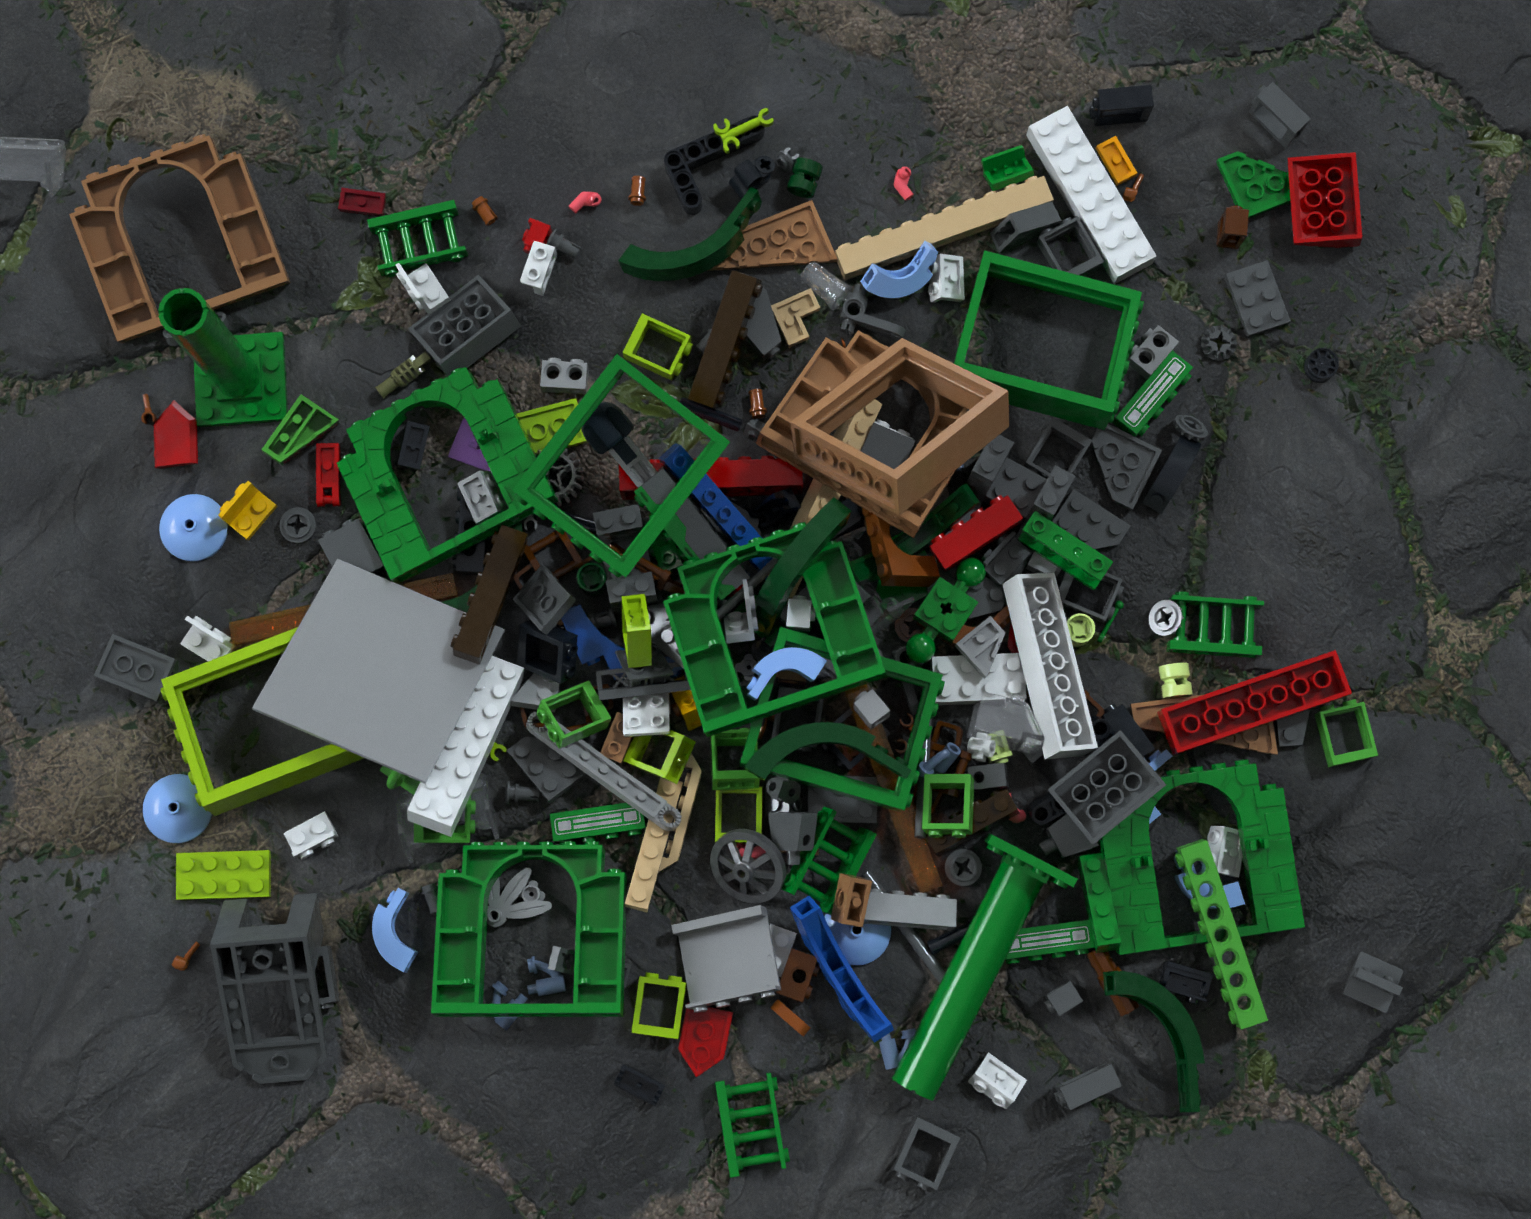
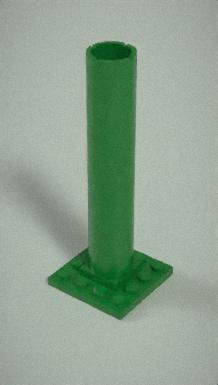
M179 288L165 295L159 304L160 323L194 361L197 426L212 427L282 421L288 413L284 333L271 332L233 335L200 293L189 288Z
M987 833L984 842L988 843L986 848L1001 856L1005 852L1001 860L1002 863L892 1077L895 1082L910 1091L915 1090L916 1094L932 1101L935 1099L1044 883L1046 884L1049 880L1066 889L1068 885L1074 887L1078 880Z

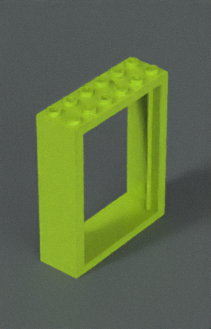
M297 628L161 679L163 687L160 688L161 694L165 701L168 700L170 708L167 709L171 721H175L177 729L174 730L177 741L182 743L184 749L181 751V755L185 764H189L191 771L188 772L191 784L196 786L198 792L195 793L196 801L200 807L202 806L205 811H209L214 816L364 759V757L329 744L214 789L182 692L283 654Z

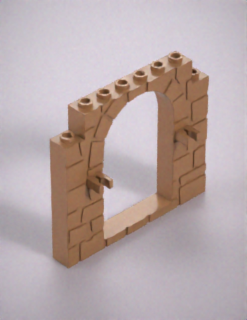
M205 134L198 135L193 138L192 142L173 144L171 146L172 149L164 152L162 149L150 153V157L144 159L142 157L129 160L127 165L111 166L107 168V172L99 174V172L91 173L86 176L87 179L81 181L90 207L87 205L74 209L75 212L69 215L115 337L119 343H125L164 329L160 323L159 313L142 272L123 217L124 201L128 190L138 178L149 171L166 167L181 169L195 176L206 190L242 288L205 300L213 311L291 283L244 157L241 154L232 152L224 155V159L221 160L214 141L210 136Z
M859 330L846 348L826 337L760 431L756 444L914 538L957 469L902 514L898 515L794 458L791 421L889 348ZM903 377L902 380L912 385L922 395L929 407L930 425L910 455L911 457L969 409Z

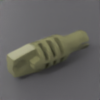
M424 352L417 358L412 355L392 370L391 376L376 386L375 389L384 399L398 387H405L426 371L423 367L431 361L430 356L427 352Z

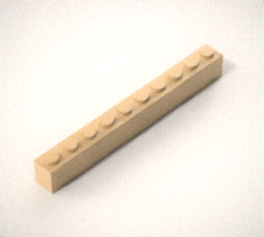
M1037 176L1026 179L1025 183L1019 185L1016 183L1010 184L1000 192L990 191L983 198L977 200L975 198L968 199L963 202V205L958 207L948 206L941 213L935 215L934 213L926 214L921 217V220L916 222L912 220L906 221L899 228L893 230L892 228L882 230L879 235L873 237L871 235L864 236L857 243L842 244L835 250L838 259L837 264L845 281L865 274L872 263L882 268L915 256L924 241L938 248L994 228L1010 213L1053 202L1054 199L1045 177L1037 178Z
M874 399L840 425L833 437L861 451L882 404ZM813 478L790 529H793L794 525L801 522L808 524L833 497L839 500L841 494ZM802 576L789 595V599H793V596H795L803 578Z

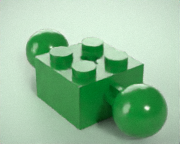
M976 558L962 560L956 569L958 580L954 586L939 577L913 617L915 621L926 628L923 633L915 634L907 641L906 653L912 661L925 663L933 657L935 653L934 640L937 635L950 644L953 643L978 604V601L967 595L966 591L969 587L979 585L985 578V567L980 560ZM941 607H949L951 614L948 612L945 615L942 614Z

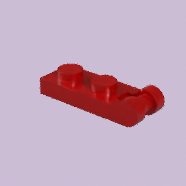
M316 443L317 507H325V504L341 506L340 469L337 465V462L340 461L339 443ZM325 489H332V495H325Z

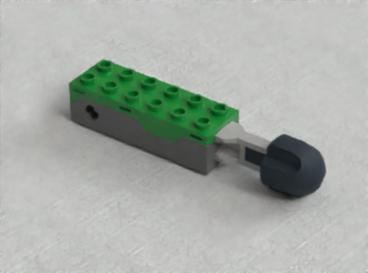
M601 402L583 425L581 431L597 454H604L609 451L637 486L634 490V499L642 508L644 506L647 507L650 511L648 516L651 518L678 481L664 465L656 470L628 434L633 430L634 425L624 412L615 404ZM688 496L664 527L663 535L670 544L675 542L679 547L677 552L684 561H698L704 559L706 554L712 552L719 554L725 552L730 547L690 496ZM743 562L733 568L722 581L718 592L720 600H723L726 596L732 597L743 587L742 579H747L748 582L750 571Z

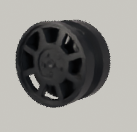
M1327 348L1315 349L1304 362L1305 375L1316 383L1328 381L1337 372L1339 367L1337 355Z

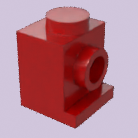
M532 218L529 219L530 230L526 229L522 238L525 246L523 251L525 253H530L534 241L546 244L552 232L550 225Z

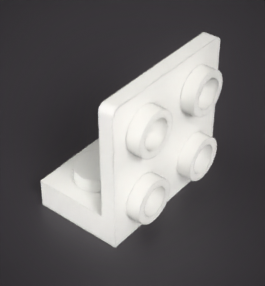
M400 263L395 265L399 270L396 273L397 277L419 310L424 308L429 315L451 301L427 263L409 275L406 274Z
M189 616L185 618L186 621L192 624V627L180 643L181 645L206 661H211L231 653L235 647L229 642L231 637L217 628L211 631L213 626L197 616L194 619Z
M669 692L623 697V735L630 737L669 734L671 714Z

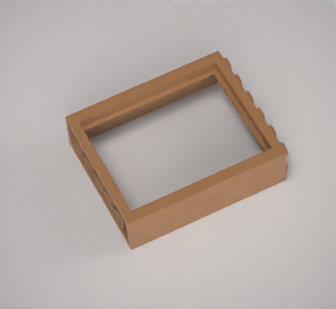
M901 338L791 421L794 458L900 515L1009 427L1008 390ZM903 377L969 409V411L895 469L829 435Z

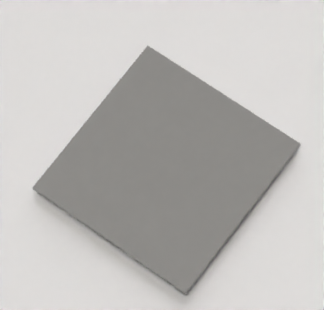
M337 559L254 703L252 710L426 784L497 648L505 629L495 625L480 665L453 655V648L450 646L453 636L455 634L458 635L460 632L459 622L462 614L465 612Z

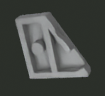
M990 616L958 641L955 647L985 679L988 676L1006 632Z
M533 673L512 697L511 706L537 710L541 700L559 693L561 684Z

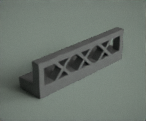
M676 662L668 663L671 669L680 667ZM623 668L596 671L599 700L691 690L685 670V679L674 680L670 677L671 681H666V683L646 684L645 686L640 684V686L632 688L629 686L617 687L620 682L624 684L622 679L626 674ZM623 673L620 678L616 674ZM611 674L618 680L612 688H602L601 675Z

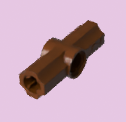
M1094 949L1087 953L1086 956L1097 973L1098 982L1104 991L1103 972L1121 971V969L1115 965L1108 951L1095 953ZM1110 996L1120 1016H1124L1139 1007L1134 1000L1120 996Z

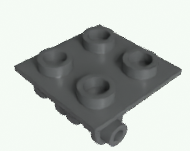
M651 645L652 666L628 668L625 649L615 651L627 676L623 678L624 685L630 688L640 686V684L645 686L647 681L649 685L666 683V680H670V676L674 674L662 650L656 645Z

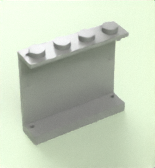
M758 905L671 925L673 934L679 937L690 1004L685 1005L687 1009L694 1010V1013L707 1011L708 1006L716 1005V1008L730 1006L731 1001L738 1000L739 1003L753 1001L752 997L761 995V998H769L775 995L774 992L781 991L766 907Z

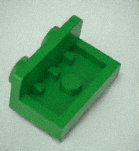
M1022 145L981 160L983 176L992 191L1003 189L1010 184L1022 182L1034 176V171L1025 157Z
M663 529L648 549L652 558L656 557L658 562L656 566L672 572L671 577L673 580H676L673 571L677 567L682 566L683 562L677 552L675 542L669 543L663 535Z

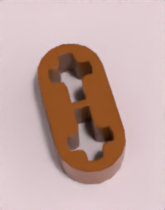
M777 999L770 1007L803 1037L811 1029L780 1000Z

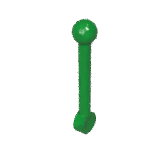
M1122 601L1115 602L1114 614L1111 620L1107 621L1097 641L1099 643L1104 639L1119 609L1123 608L1124 604Z

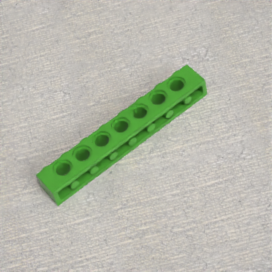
M1201 839L1177 847L1178 854H1175V858L1179 868L1183 867L1185 873L1183 877L1184 885L1187 890H1191L1193 899H1190L1193 911L1199 914L1201 921H1198V926L1201 934L1206 935L1208 943L1205 944L1209 957L1214 959L1216 965L1213 966L1214 974L1217 980L1221 979L1223 988L1220 991L1224 1002L1229 1003L1231 1011H1228V1015L1232 1025L1236 1024V1027L1242 1030L1268 1021L1208 841ZM1200 861L1202 869L1199 873L1195 874L1192 871V865L1194 862ZM1207 883L1210 887L1209 893L1202 896L1199 892L1200 886ZM1211 906L1217 908V914L1213 918L1207 916V910ZM1223 928L1225 932L1224 938L1217 941L1215 939V932ZM1226 951H1231V961L1224 963L1222 960L1223 954ZM1238 973L1240 981L1236 985H1231L1230 977ZM1241 996H1246L1247 1004L1239 1008L1237 1004L1238 999Z

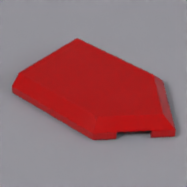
M175 400L172 401L154 423L156 469L198 464L197 420Z
M707 1007V1011L694 1013V1010L686 1008L678 1050L696 1077L724 1059L733 1012Z

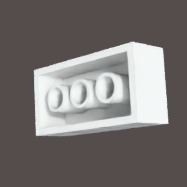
M1019 653L997 654L985 679L963 655L932 657L930 660L931 671L943 674L941 680L945 681L942 694L936 697L935 703L939 705L1024 702L1027 699L1026 680Z

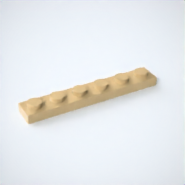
M660 778L656 794L676 809L683 782L678 781L675 784ZM663 815L666 823L670 824L673 822L674 817L672 815ZM648 820L625 901V907L643 912H648L670 831L663 830L651 820Z

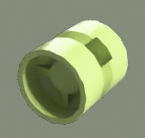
M1078 613L1072 615L1067 620L1073 647H1081L1088 643L1095 633V624L1090 616Z
M1173 663L1159 666L1160 680L1164 681V684L1161 686L1163 699L1193 695L1191 682L1187 681V678L1190 676L1189 663Z

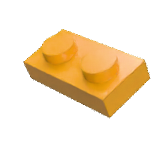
M1116 136L1096 146L1095 149L1117 186L1137 175L1136 169Z

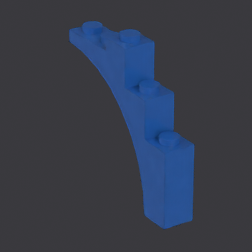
M580 604L571 607L561 620L566 631L578 635L577 655L581 663H587L590 666L599 662V657L603 655L609 669L622 668L615 651L624 650L625 648L615 644L603 635L588 619ZM669 656L665 657L668 663L675 662ZM681 666L674 667L672 669L674 674L670 677L674 678L682 674L681 670L684 668ZM618 673L616 675L620 678L623 675V673Z
M807 896L791 906L790 910L803 942L817 959L824 978L834 988L842 1009L853 1022L856 1021L874 1043L892 1032L894 1028L891 1022L873 1001L851 968L817 903L810 896Z

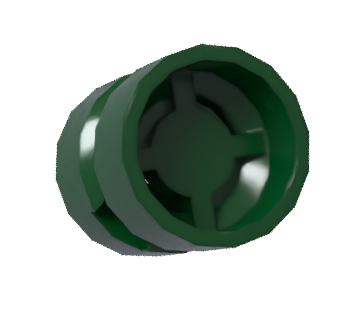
M797 158L792 170L794 175L790 176L787 190L802 198H813L818 186L815 181H819L823 166L808 158Z
M593 562L581 566L577 573V582L582 592L587 596L596 597L606 591L607 576L603 567Z

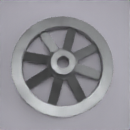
M749 829L731 830L721 836L712 848L710 855L712 873L721 888L732 897L746 903H762L772 899L782 888L786 878L784 858L777 846L761 833ZM735 840H747L742 857ZM754 844H757L766 851L765 854L757 859L751 857ZM724 845H728L733 860L722 854ZM770 859L772 860L775 871L759 870L760 865ZM722 864L733 871L725 874ZM757 878L773 879L775 881L773 886L768 889ZM731 880H738L740 882V888L736 886ZM748 882L759 892H749Z

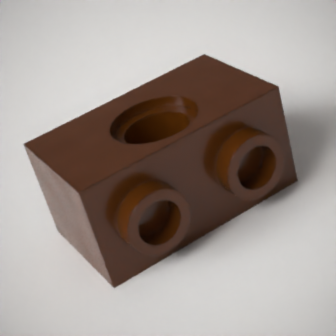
M1241 206L1226 207L1218 221L1216 247L1240 248L1247 236L1248 209H1243Z
M791 948L780 980L781 991L776 993L803 1002L804 998L809 999L813 986L809 985L811 977H816L820 968L815 956ZM797 969L803 970L806 974V979L802 983H796L792 978L793 972Z

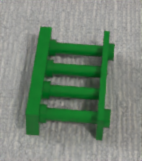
M455 200L367 219L372 235L376 234L379 236L385 263L377 266L381 276H396V273L399 272L395 266L397 263H400L404 271L419 268L426 263L429 266L446 261L459 262L464 257H468L465 246H458L452 220L454 216L459 215ZM441 219L444 221L450 249L437 252L431 223ZM419 224L423 228L428 254L415 257L409 228ZM398 229L401 232L406 259L393 262L387 234L391 230Z
M1034 511L1018 538V541L1093 591L1113 563L1112 560L1036 511Z
M1175 592V595L1169 598V600L1176 602L1182 608L1181 612L1184 618L1181 620V627L1176 630V637L1167 642L1166 652L1259 658L1262 656V646H1256V642H1253L1255 609H1260L1264 606V601H1258L1257 597L1245 596L1243 599L1189 596L1188 592ZM1186 604L1200 605L1199 636L1196 642L1187 641L1185 637ZM1209 606L1223 607L1222 634L1219 643H1210V639H1208ZM1232 607L1245 608V631L1242 645L1233 644V641H1231Z
M823 806L822 810L817 814L814 847L811 851H800V865H793L790 873L786 875L781 890L795 895L797 890L819 901V907L822 912L831 916L840 873L857 875L877 834L862 827H859L858 831L852 830L834 819L837 811ZM829 827L851 839L852 843L847 852L823 840ZM818 848L841 860L836 873L812 861ZM808 869L830 881L831 884L825 894L802 882Z
M771 1072L766 1073L767 1081L731 1087L730 1084L725 1085V1080L715 1081L730 1178L740 1176L739 1170H743V1167L780 1161L781 1168L785 1169L786 1162H790L788 1148H783L775 1101L774 1091H779L777 1078L772 1077ZM769 1090L771 1104L734 1110V1108L729 1109L728 1099H731L732 1096ZM773 1114L775 1128L740 1134L733 1132L732 1123L736 1122L737 1119ZM777 1137L779 1152L743 1158L741 1155L737 1156L735 1147L740 1146L739 1143Z

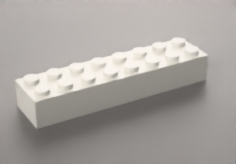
M1066 106L1030 125L1026 134L1027 138L1073 216H1078L1104 260L1103 267L1113 284L1153 264L1156 258L1155 252L1069 107Z
M1055 573L1017 574L1002 585L1044 759L1084 756L1097 749L1098 746Z
M494 656L491 657L426 784L419 783L407 809L408 821L452 837L510 710L511 699L521 686L524 676L523 667Z

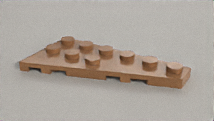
M811 200L748 225L742 230L745 239L742 244L728 258L707 271L838 262V259Z
M1202 695L1130 704L1131 716L1141 729L1164 733L1157 712L1163 708ZM1273 722L1212 742L1278 755Z

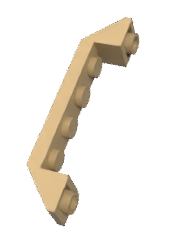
M692 753L685 765V769L692 770L691 774L687 773L684 786L688 788L686 795H681L678 809H682L680 814L681 822L673 830L675 832L673 841L669 840L666 849L669 858H662L658 874L676 864L681 854L702 776L701 768Z

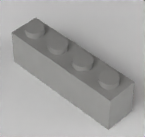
M881 889L870 890L864 924L946 931L956 928L957 899H950L949 895L940 894L936 895L935 898L927 897L926 893H913L912 896L904 895V891H891L889 894L882 893Z

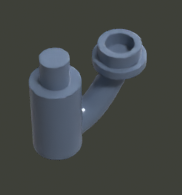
M947 743L942 751L938 752L927 762H920L918 764L917 771H920L919 775L924 778V774L945 773L960 755V748L954 743Z
M535 956L527 959L529 973L534 972L536 974L539 969L551 976L536 980V984L527 985L529 995L538 993V996L566 991L565 978L561 972L548 969L549 964L536 960Z
M497 981L495 984H492V987L495 988L492 1004H501V995L506 996L508 991L505 985ZM520 993L515 1000L512 998L508 1004H524L528 998ZM494 1017V1021L507 1031L517 1017Z
M915 1028L901 1031V1039H905V1043L900 1053H898L895 1038L891 1039L890 1033L881 1038L882 1041L879 1042L886 1070L898 1067L916 1031Z

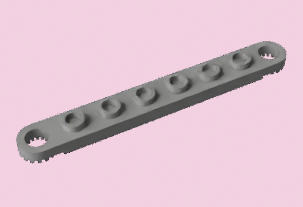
M537 712L530 714L526 727L531 734L663 830L673 831L679 826L681 813L678 809L668 804L665 799L582 739L559 749L556 743L550 740L546 726L541 728L533 726L532 721L538 719ZM558 723L564 734L571 732ZM663 815H672L675 818V822L666 823Z

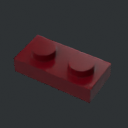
M341 188L338 210L339 212L380 217L384 215L387 196L385 193Z

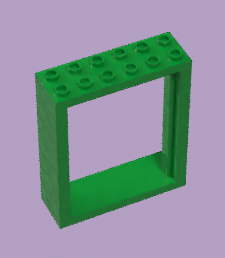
M984 250L954 364L1008 390L1009 405L1105 430L1108 423L1112 424L1119 408L1120 402L1118 399L1119 395L1122 394L1125 383L1123 378L1127 373L1130 362L1128 361L1129 354H1131L1134 346V341L1132 340L1137 332L1139 325L1137 320L1144 301L1140 300L1142 292ZM987 276L1122 311L1101 399L964 362Z
M616 354L512 491L516 493L514 498L524 506L528 503L535 508L532 512L542 520L548 518L554 522L551 527L563 535L567 532L571 535L572 539L570 541L580 549L584 546L591 551L590 557L600 564L604 561L610 565L608 570L618 578L621 575L626 578L730 441ZM624 373L708 438L710 442L621 556L542 496L535 488Z
M783 627L779 628L772 652L783 649L784 646L788 648H803L818 654L822 658L831 660L824 639ZM881 656L887 677L924 687L903 760L909 763L907 767L911 769V772L906 779L898 776L894 791L784 758L775 765L769 774L897 812L904 811L905 808L910 807L913 794L910 793L911 786L916 785L920 771H916L917 765L923 761L926 749L922 747L924 741L929 740L932 726L929 725L930 719L936 716L939 704L935 703L936 697L942 694L945 681L941 680L943 674ZM777 673L770 678L760 693L757 705L769 701ZM763 719L751 723L739 764L745 767L757 752L754 749Z

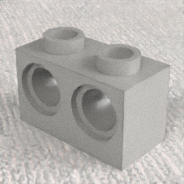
M1159 325L1154 330L1150 328L1142 337L1144 342L1140 347L1135 345L1131 354H1129V366L1146 380L1179 343L1178 340ZM1153 340H1161L1163 347L1155 346ZM1139 356H1146L1149 359V363H1141Z
M559 358L542 360L540 383L542 392L585 395L588 387V364L580 359H571L570 362H564ZM553 370L559 372V376L555 379L548 377V374ZM574 372L582 374L578 380H572L570 376Z

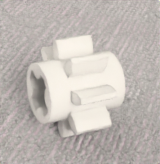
M977 732L976 737H971L967 745V751L972 754L971 758L986 762V757H993L996 748L995 741L991 740V736Z

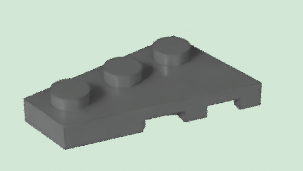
M1310 709L1275 721L1278 747L1303 745Z

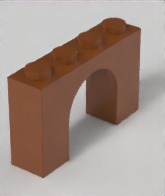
M862 507V514L865 517L867 534L870 537L872 554L875 557L877 574L880 577L881 585L930 587L940 577L935 556L909 555L901 551L894 544L890 536L889 529L893 525Z

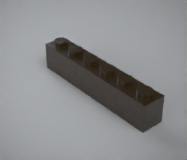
M734 270L731 271L688 397L689 400L716 409L724 403L726 397L724 390L726 384H729L732 380L733 371L731 370L734 362L736 363L739 359L741 352L739 350L740 343L745 340L748 333V328H746L748 320H751L755 313V307L753 306L755 299L759 298L762 292L761 280Z
M501 525L499 532H494L491 544H493L492 551H487L483 564L486 566L483 573L479 572L475 581L477 589L475 593L471 592L468 598L467 614H462L459 622L460 632L458 635L455 634L451 642L450 647L453 648L454 656L480 665L527 545V533Z

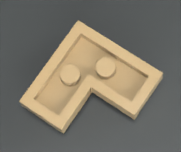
M811 288L771 305L774 317L789 348L809 339V334L801 318L820 311V306Z

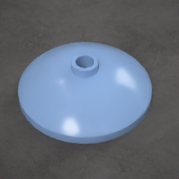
M199 494L185 495L174 500L165 509L160 520V537L165 548L175 557L185 561H202L213 556L223 546L228 534V524L218 516L221 506L213 499ZM193 521V527L187 528V523Z
M173 774L161 778L151 786L143 802V817L148 829L157 838L169 843H184L195 839L207 828L212 817L209 811H205L202 806L198 805L195 798V793L198 792L196 786L191 784L188 775ZM173 803H176L177 810L172 812L170 807Z
M828 914L824 916L835 940L850 965H864L876 960L883 954L889 944L891 926L863 924L861 933L854 934L852 931L854 926L836 922Z

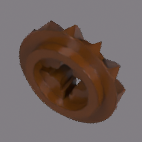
M918 608L905 609L896 618L895 631L898 638L905 643L913 635L923 633L926 628L917 622L916 626L922 630L915 629L909 635V626L905 623H912Z

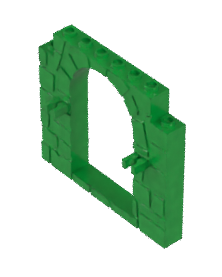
M467 367L457 368L448 377L434 380L430 386L413 391L411 396L394 401L391 407L377 410L371 414V417L364 421L358 420L346 429L356 453L345 455L341 461L337 462V465L388 576L396 584H400L493 536L495 531L499 532L501 525L510 527L534 514L532 511L535 508L529 503L524 506L514 498L516 493L512 489L535 461L537 455L502 384L497 379L487 381L479 388ZM418 406H423L425 409L444 407L454 410L465 417L509 508L430 549L404 494L390 459V448L395 432L402 422L407 419L406 413ZM545 475L535 490L554 504L559 500Z
M806 522L798 523L793 526V529L787 531H774L770 534L771 536L763 539L761 537L753 538L748 541V544L743 546L732 545L725 552L719 554L717 552L706 554L704 559L698 561H685L682 563V566L677 567L685 594H672L663 603L700 721L707 737L887 677L842 541H830L802 575L806 582L837 679L751 708L747 707L718 616V592L722 581L728 573L740 563L758 557L780 559L793 540L807 525Z
M1248 759L1234 761L1235 765L1227 767L1226 763L1212 764V769L1203 770V766L1189 768V772L1180 773V769L1166 771V776H1159L1166 786L1099 839L1121 938V945L1116 950V953L1124 955L1208 942L1206 935H1202L1200 931L1164 936L1150 845L1149 820L1155 805L1169 790L1186 783H1203L1215 788L1224 795L1234 810L1252 923L1236 925L1239 936L1243 937L1305 927L1284 788L1276 787V783L1262 785V790H1260L1256 763H1249ZM1223 928L1216 930V940L1224 938L1225 932Z
M570 841L562 842V845H553L552 842H539V845H530L529 842H517L516 845H507L505 842H494L493 845L471 842L470 845H463L462 873L459 870L450 869L446 870V873H439L431 1014L435 1017H623L627 876L620 869H608L607 872H604V847L595 841L585 842V845H576L575 842ZM526 860H545L559 865L572 877L577 893L573 1004H483L487 910L492 886L505 870Z

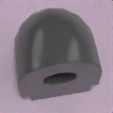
M778 776L771 778L766 786V791L771 798L788 804L796 802L801 792L799 783Z

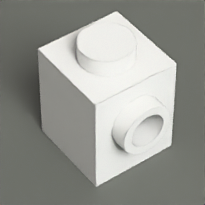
M793 596V599L788 598L786 629L809 632L810 621H815L816 613L814 607H811L812 600H807L805 596Z

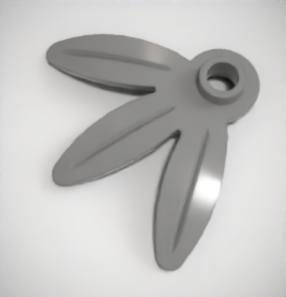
M525 868L517 873L508 882L501 896L499 878L496 880L488 899L487 923L490 926L499 927L506 922L507 918H529L551 909V902L541 900L524 901L512 905L528 883L531 875L530 868ZM494 911L498 913L496 920L492 917Z

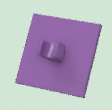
M464 417L448 457L490 472L491 470L475 436Z

